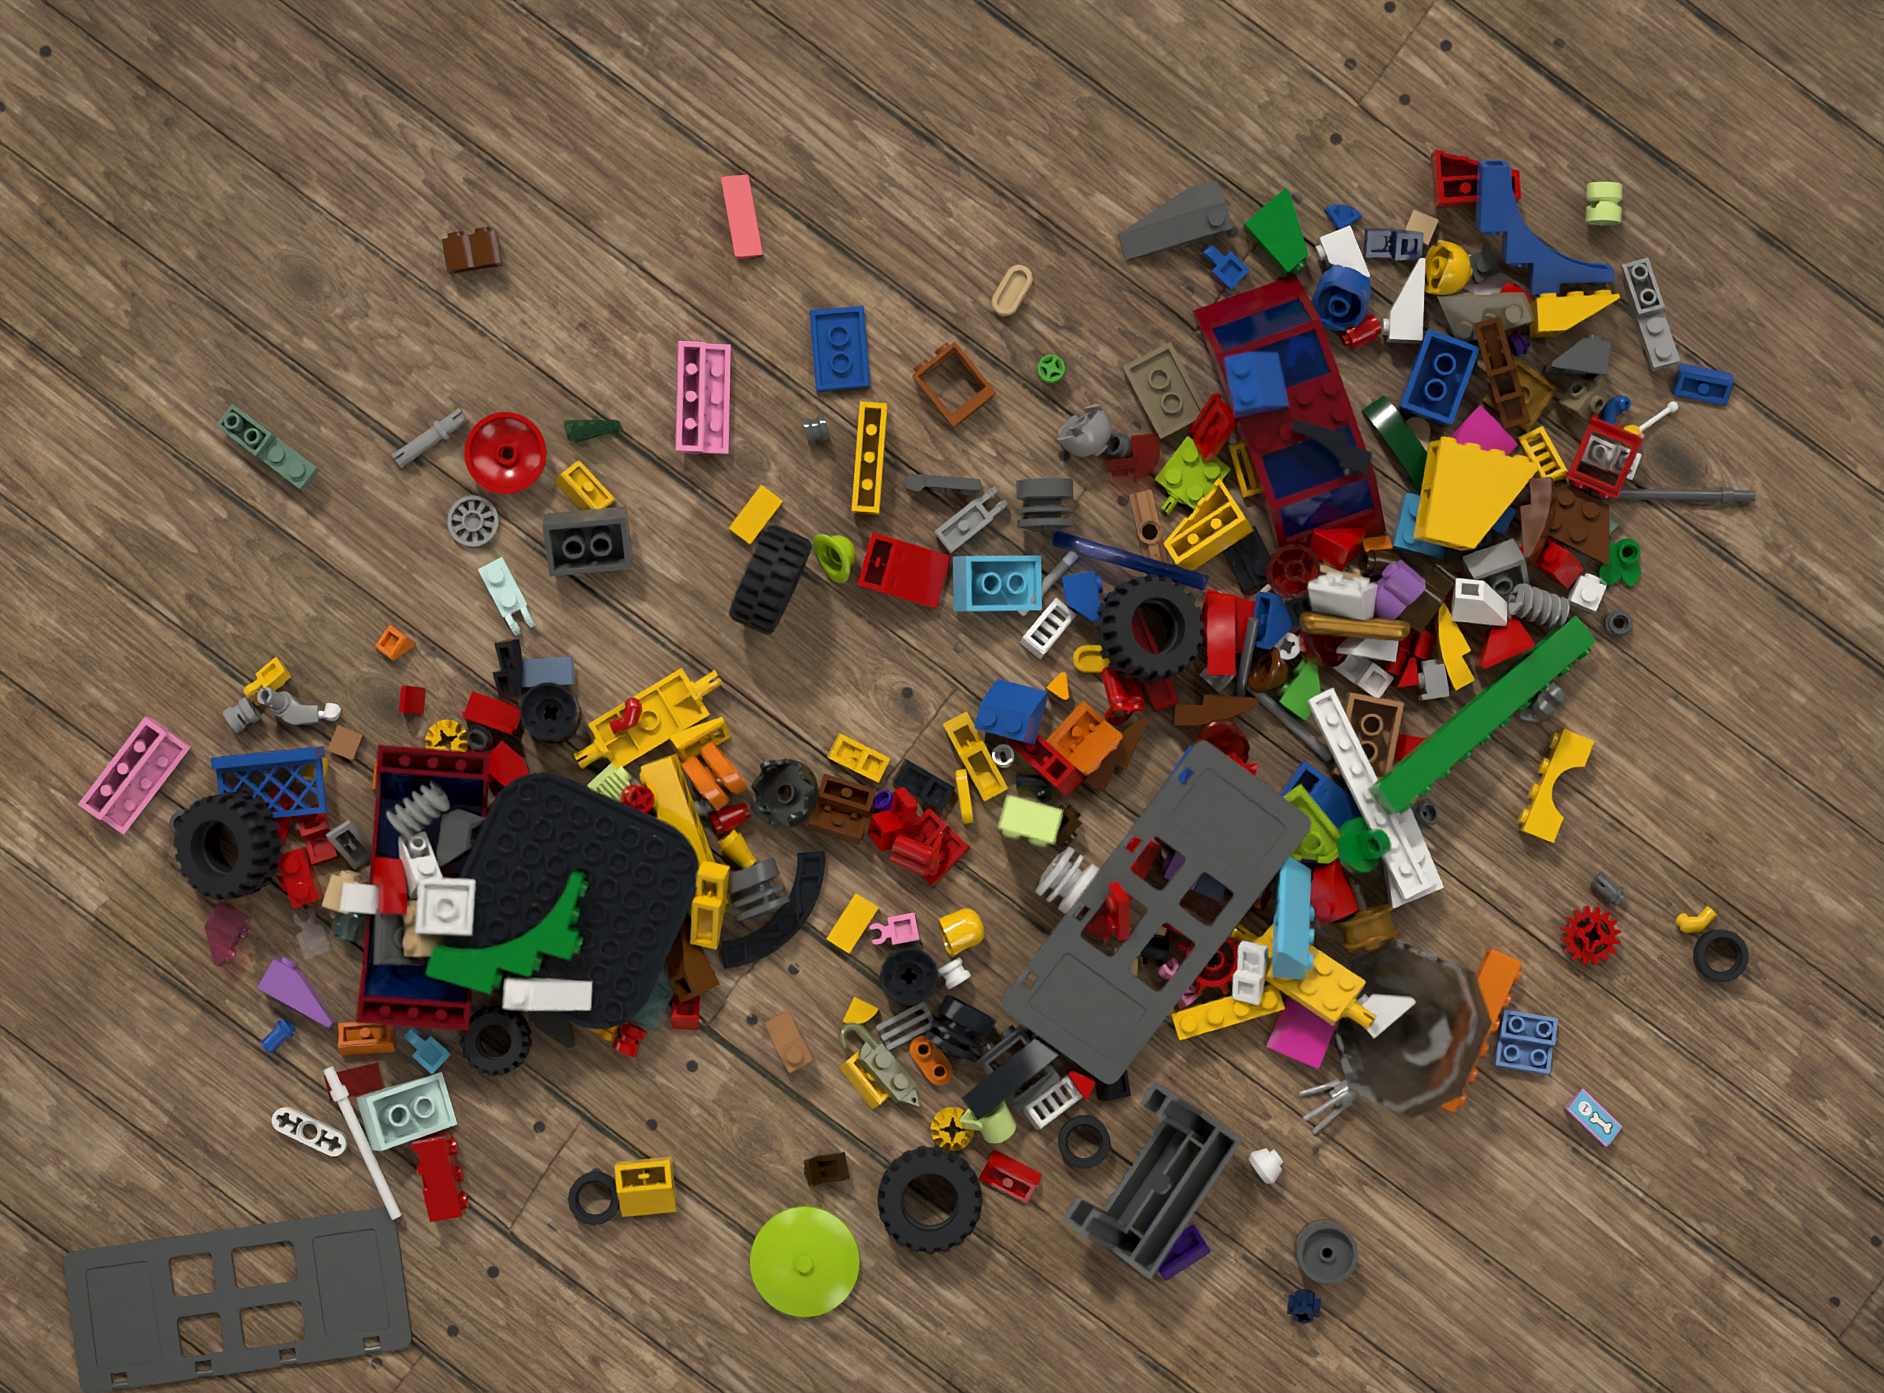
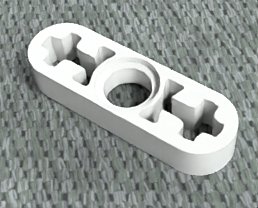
M282 1107L275 1111L272 1116V1125L277 1131L329 1156H338L347 1149L348 1139L343 1132L294 1108ZM289 1113V1119L295 1123L299 1121V1118L303 1120L298 1125L296 1133L293 1132L296 1126L289 1123L285 1126L281 1125L282 1120L279 1118V1115L283 1116ZM306 1124L316 1126L317 1136L314 1139H307L303 1135V1127ZM324 1130L328 1132L324 1137L333 1139L337 1136L339 1138L338 1143L341 1144V1148L337 1147L332 1150L330 1149L331 1143L325 1140L321 1142V1145L317 1143L322 1138Z

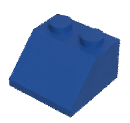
M1249 352L1224 357L1223 367L1234 418L1289 407L1278 353Z
M997 679L981 701L974 729L1035 745L1049 692Z

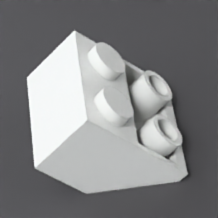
M1327 572L1326 575L1319 576L1318 579L1309 582L1308 590L1312 611L1367 621L1374 614L1378 585L1370 584V580L1367 578L1353 577V580L1343 579V574Z

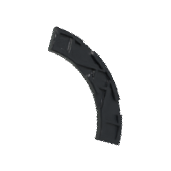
M825 851L797 853V871L794 885L789 895L790 902L785 903L767 924L755 932L737 939L722 941L724 969L750 964L768 956L787 943L800 930L811 914L820 894L824 878Z

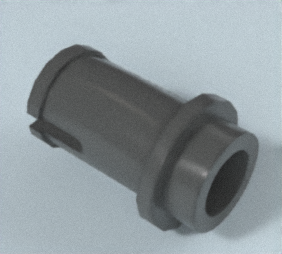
M1603 872L1597 875L1599 881L1594 878L1590 883L1608 900V904L1612 903L1616 906L1626 895L1623 892L1624 888L1617 887Z

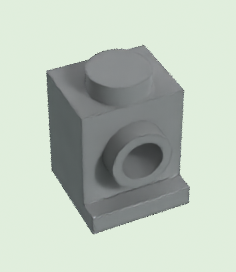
M1437 659L1420 662L1421 667H1419V683L1417 686L1419 690H1423V695H1418L1419 701L1450 696L1445 664L1437 665Z

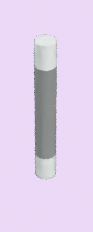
M1070 550L1041 581L1042 596L1078 559L1079 556L1073 550ZM1035 592L1032 595L1031 604L1035 603ZM1018 610V612H1019L1023 617H1024V616L1028 613V611H1029V610Z

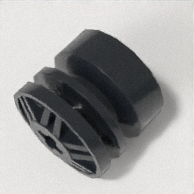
M553 682L540 683L531 687L523 696L519 706L520 719L524 728L536 739L548 744L562 743L570 739L578 731L582 720L581 707L577 698L564 686ZM549 709L558 710L556 720L546 719L549 716L547 712Z
M906 947L896 950L885 959L881 966L879 979L882 990L889 999L898 1004L914 1005L922 1003L932 995L937 987L939 975L936 963L929 954L918 948ZM906 969H910V972L916 975V979L911 980L910 985L906 984V980L901 979V974H904Z
M946 994L938 1011L947 1020L945 1023L933 1020L931 1024L941 1030V1032L938 1034L927 1030L925 1037L945 1053L957 1059L969 1060L975 1063L978 1055L970 1051L969 1047L971 1046L978 1050L983 1048V1045L974 1039L975 1035L979 1034L989 1037L997 1020L977 1008Z

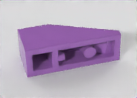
M285 956L282 959H273L258 989L328 1028L333 1027L337 1022L303 971L296 968L298 963Z

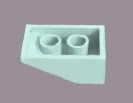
M442 1072L380 1089L356 1098L372 1150L382 1151L457 1125Z

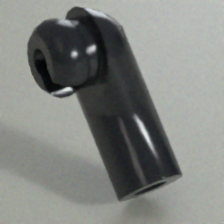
M1016 775V788H1030L1041 803L1050 801L1053 794L1052 788L1042 776Z

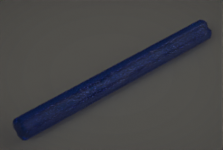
M1057 531L1053 536L1052 545L1145 574L1157 575L1159 578L1166 576L1172 578L1175 583L1179 582L1182 585L1195 589L1205 590L1209 582L1208 575L1061 531Z

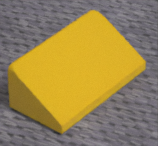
M580 460L562 472L555 481L556 485L579 510L608 508L616 500Z
M857 1051L842 1063L839 1068L870 1108L874 1109L889 1098V1096L860 1064L858 1058L859 1051Z

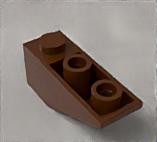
M685 917L668 955L669 980L681 1003L720 984L702 946L690 944L691 923L687 917Z

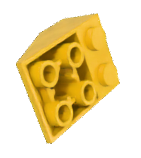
M1611 290L1595 291V294L1584 296L1583 291L1569 292L1567 296L1557 297L1556 293L1540 294V297L1535 298L1530 304L1535 318L1529 322V338L1557 337L1611 305L1620 298V294H1611Z

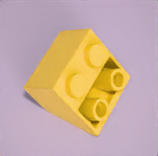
M672 1156L620 1161L614 1165L617 1195L622 1217L677 1212Z

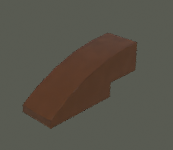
M1552 477L1529 479L1531 505L1520 506L1523 553L1528 567L1534 566L1552 525L1555 508V484Z
M1202 695L1201 705L1174 704L1172 726H1194L1225 720L1256 706L1259 699Z
M1142 717L1121 732L1123 737L1118 747L1107 754L1101 761L1099 768L1087 775L1084 782L1106 790L1115 767L1127 769L1148 719Z

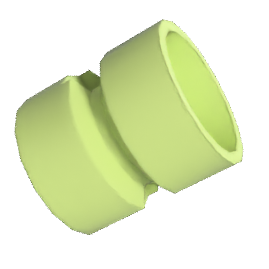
M1592 182L1587 184L1586 200L1590 202V205L1586 207V224L1598 226L1621 224L1622 208L1618 205V202L1622 200L1623 185L1621 183Z

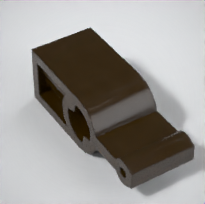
M1437 561L1424 578L1425 590L1395 620L1407 622L1413 635L1421 634L1445 601L1447 594L1455 585L1456 578L1459 577Z

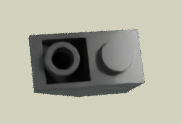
M461 809L442 814L439 843L436 849L438 867L454 863L472 851L485 818Z

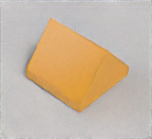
M1061 672L1045 688L1062 700L1069 698L1067 673Z

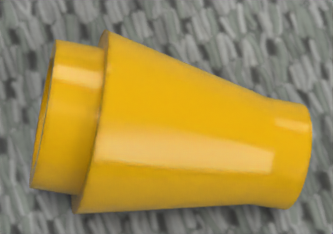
M733 829L717 842L721 847L720 851L741 866L742 869L748 868L756 862L740 832L737 833Z

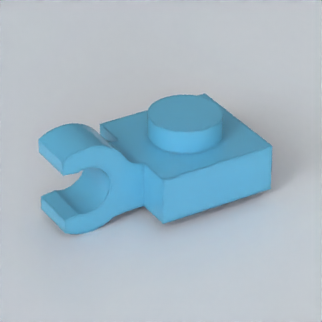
M414 1027L404 1036L417 1049L412 1056L431 1074L452 1054L433 1035L425 1040Z

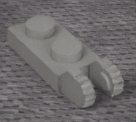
M995 486L979 499L975 498L934 531V534L950 554L993 521V517L1009 505L1006 500L1001 501L989 513L982 504L992 499L998 492Z

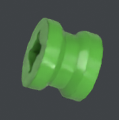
M1056 355L1044 356L1038 363V377L1047 384L1057 383L1064 375V362Z

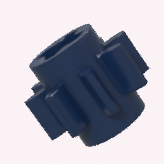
M1299 1289L1295 1292V1295H1289L1287 1314H1293V1319L1298 1323H1310L1313 1321V1317L1319 1318L1321 1299L1315 1298V1294L1311 1290Z

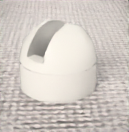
M1003 744L994 748L992 758L995 765L1000 768L1011 766L1014 761V752L1010 746ZM1005 752L1007 762L1002 763L999 753Z

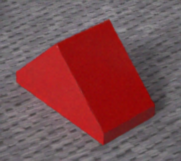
M1364 528L1313 529L1307 548L1308 554L1343 571L1359 553L1366 531Z

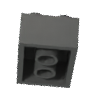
M626 506L544 514L543 532L550 577L632 569L633 554Z

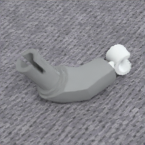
M269 687L260 689L257 695L258 701L269 706L274 715L295 726L320 724V718L336 721L341 710L337 704L326 703L325 710L320 711L318 705L300 704L288 692H276Z

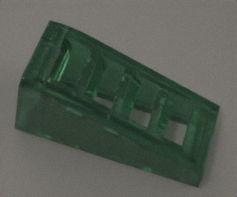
M619 420L563 421L567 439L572 444L623 429V425Z

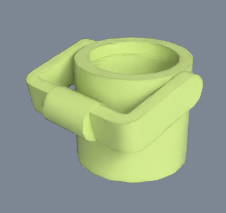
M1004 1100L979 1120L976 1119L969 1108L960 1118V1122L965 1129L980 1130L985 1141L994 1144L1007 1140L1016 1129V1123Z

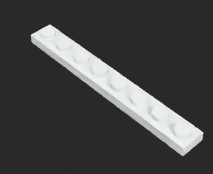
M1331 688L1306 700L1368 828L1385 831L1391 840V850L1382 857L1402 898L1407 899L1429 888L1430 886L1395 814L1388 815L1368 790L1378 779L1334 689ZM1374 839L1377 847L1380 848L1378 841Z

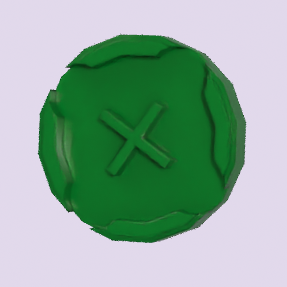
M1362 817L1347 820L1339 830V832H1342L1340 838H1337L1338 856L1347 869H1352L1355 873L1372 871L1378 865L1380 858L1391 850V840L1385 831L1369 829ZM1374 839L1378 841L1380 848L1377 847Z

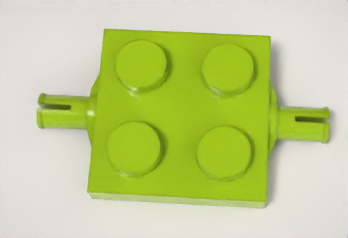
M1187 436L1154 479L1170 495L1160 509L1170 515V512L1179 502L1195 510L1202 497L1205 498L1215 487L1214 483L1220 478L1223 481L1231 471V468L1220 461L1218 456L1212 461H1205L1193 440Z

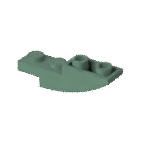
M234 404L230 405L216 424L218 428L302 491L306 490L320 471L319 468L304 458V456Z

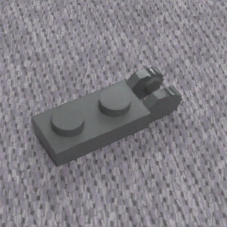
M909 474L904 481L905 488H908V490L920 491L925 486L931 487V492L947 493V488L958 489V494L974 495V491L980 490L981 480L975 478Z

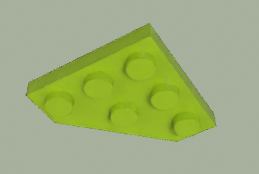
M1301 784L1284 795L1283 798L1310 818L1311 828L1290 856L1299 861L1301 859L1317 860L1318 863L1329 864L1339 857L1337 838H1340L1341 832H1339Z

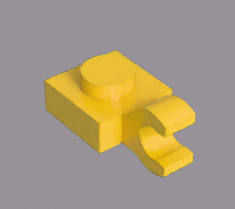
M275 657L255 674L258 679L247 685L243 692L247 698L257 693L252 697V700L258 706L261 704L257 699L260 689L269 687L275 691L283 686L291 678V675L284 664Z

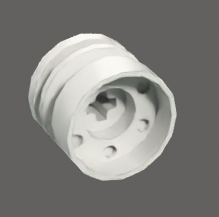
M1070 846L1053 859L1042 874L1039 886L1035 890L1041 896L1050 887L1052 891L1046 899L1049 903L1058 895L1063 897L1058 910L1064 914L1070 910L1099 870L1093 863L1084 871L1080 870L1079 866L1083 860L1081 854L1073 863L1068 861L1075 851ZM1084 904L1081 905V907L1075 913L1074 917H1076L1079 914V912L1083 909V907L1085 906Z

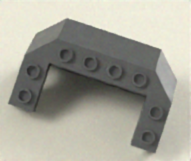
M1156 1081L1146 1090L1140 1105L1156 1113V1116L1163 1121L1155 1127L1153 1136L1147 1145L1140 1150L1137 1160L1131 1169L1124 1174L1123 1181L1117 1190L1110 1195L1105 1208L1101 1209L1077 1197L1075 1202L1068 1207L1067 1214L1063 1218L1064 1222L1085 1238L1112 1250L1149 1279L1152 1278L1243 1141L1242 1137L1221 1122Z

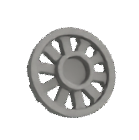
M474 495L463 497L453 504L448 513V529L453 538L459 543L469 547L482 546L491 541L498 531V512L494 505L483 497ZM476 500L480 501V505L477 510H475L474 503ZM466 501L469 503V511L463 506V503ZM489 506L490 511L482 514L484 508ZM456 509H459L464 515L458 516L454 512ZM494 516V522L484 521L485 519ZM453 521H461L462 524L454 527ZM483 526L492 528V532L488 534ZM466 529L461 537L457 535L458 531ZM478 531L484 536V540L479 541ZM472 532L473 541L467 542V538Z

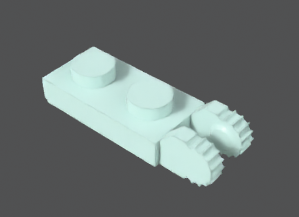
M503 557L478 569L502 617L506 618L515 636L521 634L512 614L521 610L524 620L530 628L536 626L527 608L529 605Z

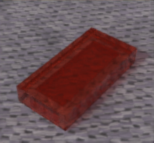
M379 1061L336 1072L341 1084L347 1088L348 1098L385 1088ZM324 1075L330 1102H333L334 1100L330 1094L332 1089Z

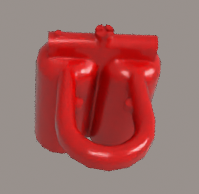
M1106 667L1101 671V676L1111 707L1106 711L1104 717L1109 724H1120L1127 721L1134 711L1143 712L1145 699L1140 683L1134 682L1133 678L1127 680L1121 677V670L1113 671L1110 667ZM1116 711H1125V714L1121 717H1111Z
M940 832L933 846H929L899 833L892 847L893 852L890 857V863L921 876H936L937 869L941 866L939 863V852L943 846L945 834Z

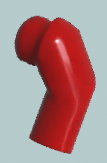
M628 698L625 701L626 707L623 716L609 722L614 735L638 724L642 713V704L639 703L637 698Z

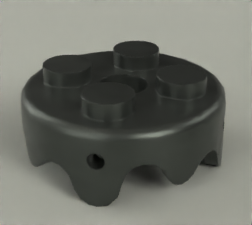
M788 758L763 762L760 765V775L752 783V789L756 795V802L751 805L752 812L773 826L789 828L806 821L816 807L819 793L818 783L812 770L804 763ZM788 786H790L792 790V795L790 799L786 801L784 798V790Z

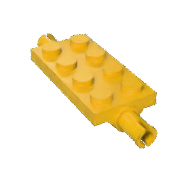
M680 668L634 696L642 704L639 722L635 727L615 735L611 730L609 722L623 716L626 707L625 702L590 722L588 725L595 736L594 743L573 754L576 760H580L587 755V758L578 762V764L584 769L587 765L603 756L604 758L607 757L617 769L620 766L624 767L668 741L669 736L688 729L708 717L710 713L702 701L703 696L724 685L720 678L709 683L719 675L714 669L711 673L693 682L689 680L683 668Z
M1241 924L1237 926L1238 930L1235 928L1230 939L1238 943L1246 941L1268 946L1265 980L1333 1026L1341 1017L1346 1018L1347 1016L1366 1030L1374 1023L1377 1015L1358 1004L1356 999L1364 988L1366 981L1312 945H1309L1308 953H1313L1312 970H1307L1305 980L1271 977L1273 924L1260 937Z

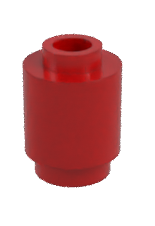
M1370 314L1368 316L1365 315L1358 326H1351L1339 333V337L1345 348L1350 347L1352 350H1355L1377 339V335L1381 334L1382 330L1376 317Z

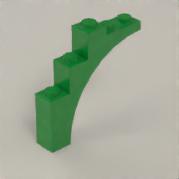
M574 871L563 896L553 911L538 926L519 938L502 945L482 949H457L442 945L435 946L426 975L490 994L494 987H500L504 972L499 971L500 968L530 977L534 970L539 971L543 955L539 954L540 951L570 960L574 953L579 954L583 938L579 937L581 930L570 926L571 924L576 925L579 917L580 908H576L579 897L584 898L588 882L584 881L586 874Z

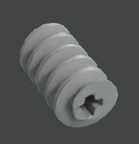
M1525 583L1514 587L1507 603L1508 614H1516L1521 619L1525 617L1530 622L1535 620L1536 624H1544L1547 628H1552L1554 625L1556 627L1563 626L1570 609L1567 598L1559 597L1556 594L1540 590L1534 586L1531 587Z
M430 779L431 789L425 785L421 786L422 796L416 791L412 793L414 802L405 798L403 801L406 808L398 804L395 805L396 815L391 811H387L386 815L389 821L403 835L413 837L415 830L421 831L424 824L432 822V817L438 818L441 815V811L449 810L448 798L441 786L434 780Z

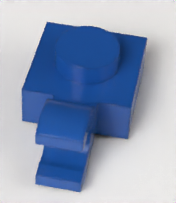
M1212 244L1202 253L1208 261L1216 266L1211 273L1230 291L1250 270L1231 251L1224 257Z

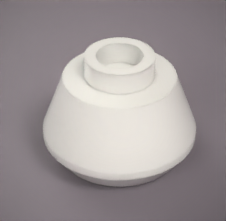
M1267 1148L1251 1152L1248 1159L1266 1184H1273L1282 1172L1280 1165L1284 1162L1275 1149L1271 1152Z

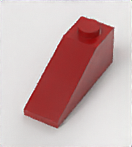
M1039 734L1037 735L1035 745L1003 737L1016 752L1066 798L1085 779L1076 767Z

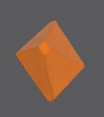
M389 625L374 647L394 661L413 648L416 642Z

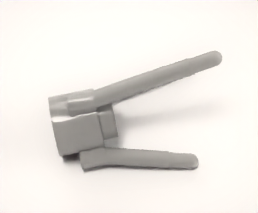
M1337 1078L1330 1083L1299 1092V1096H1305L1333 1089L1329 1092L1331 1097L1329 1101L1302 1117V1121L1306 1122L1334 1104L1338 1106L1312 1130L1313 1134H1317L1344 1109L1351 1106V1101L1358 1098L1347 1079L1340 1082Z

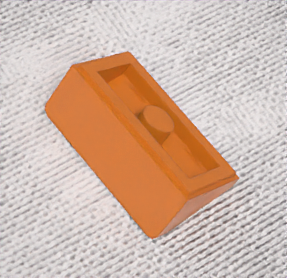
M356 1022L338 1023L339 1052L342 1056L395 1052L394 1026Z

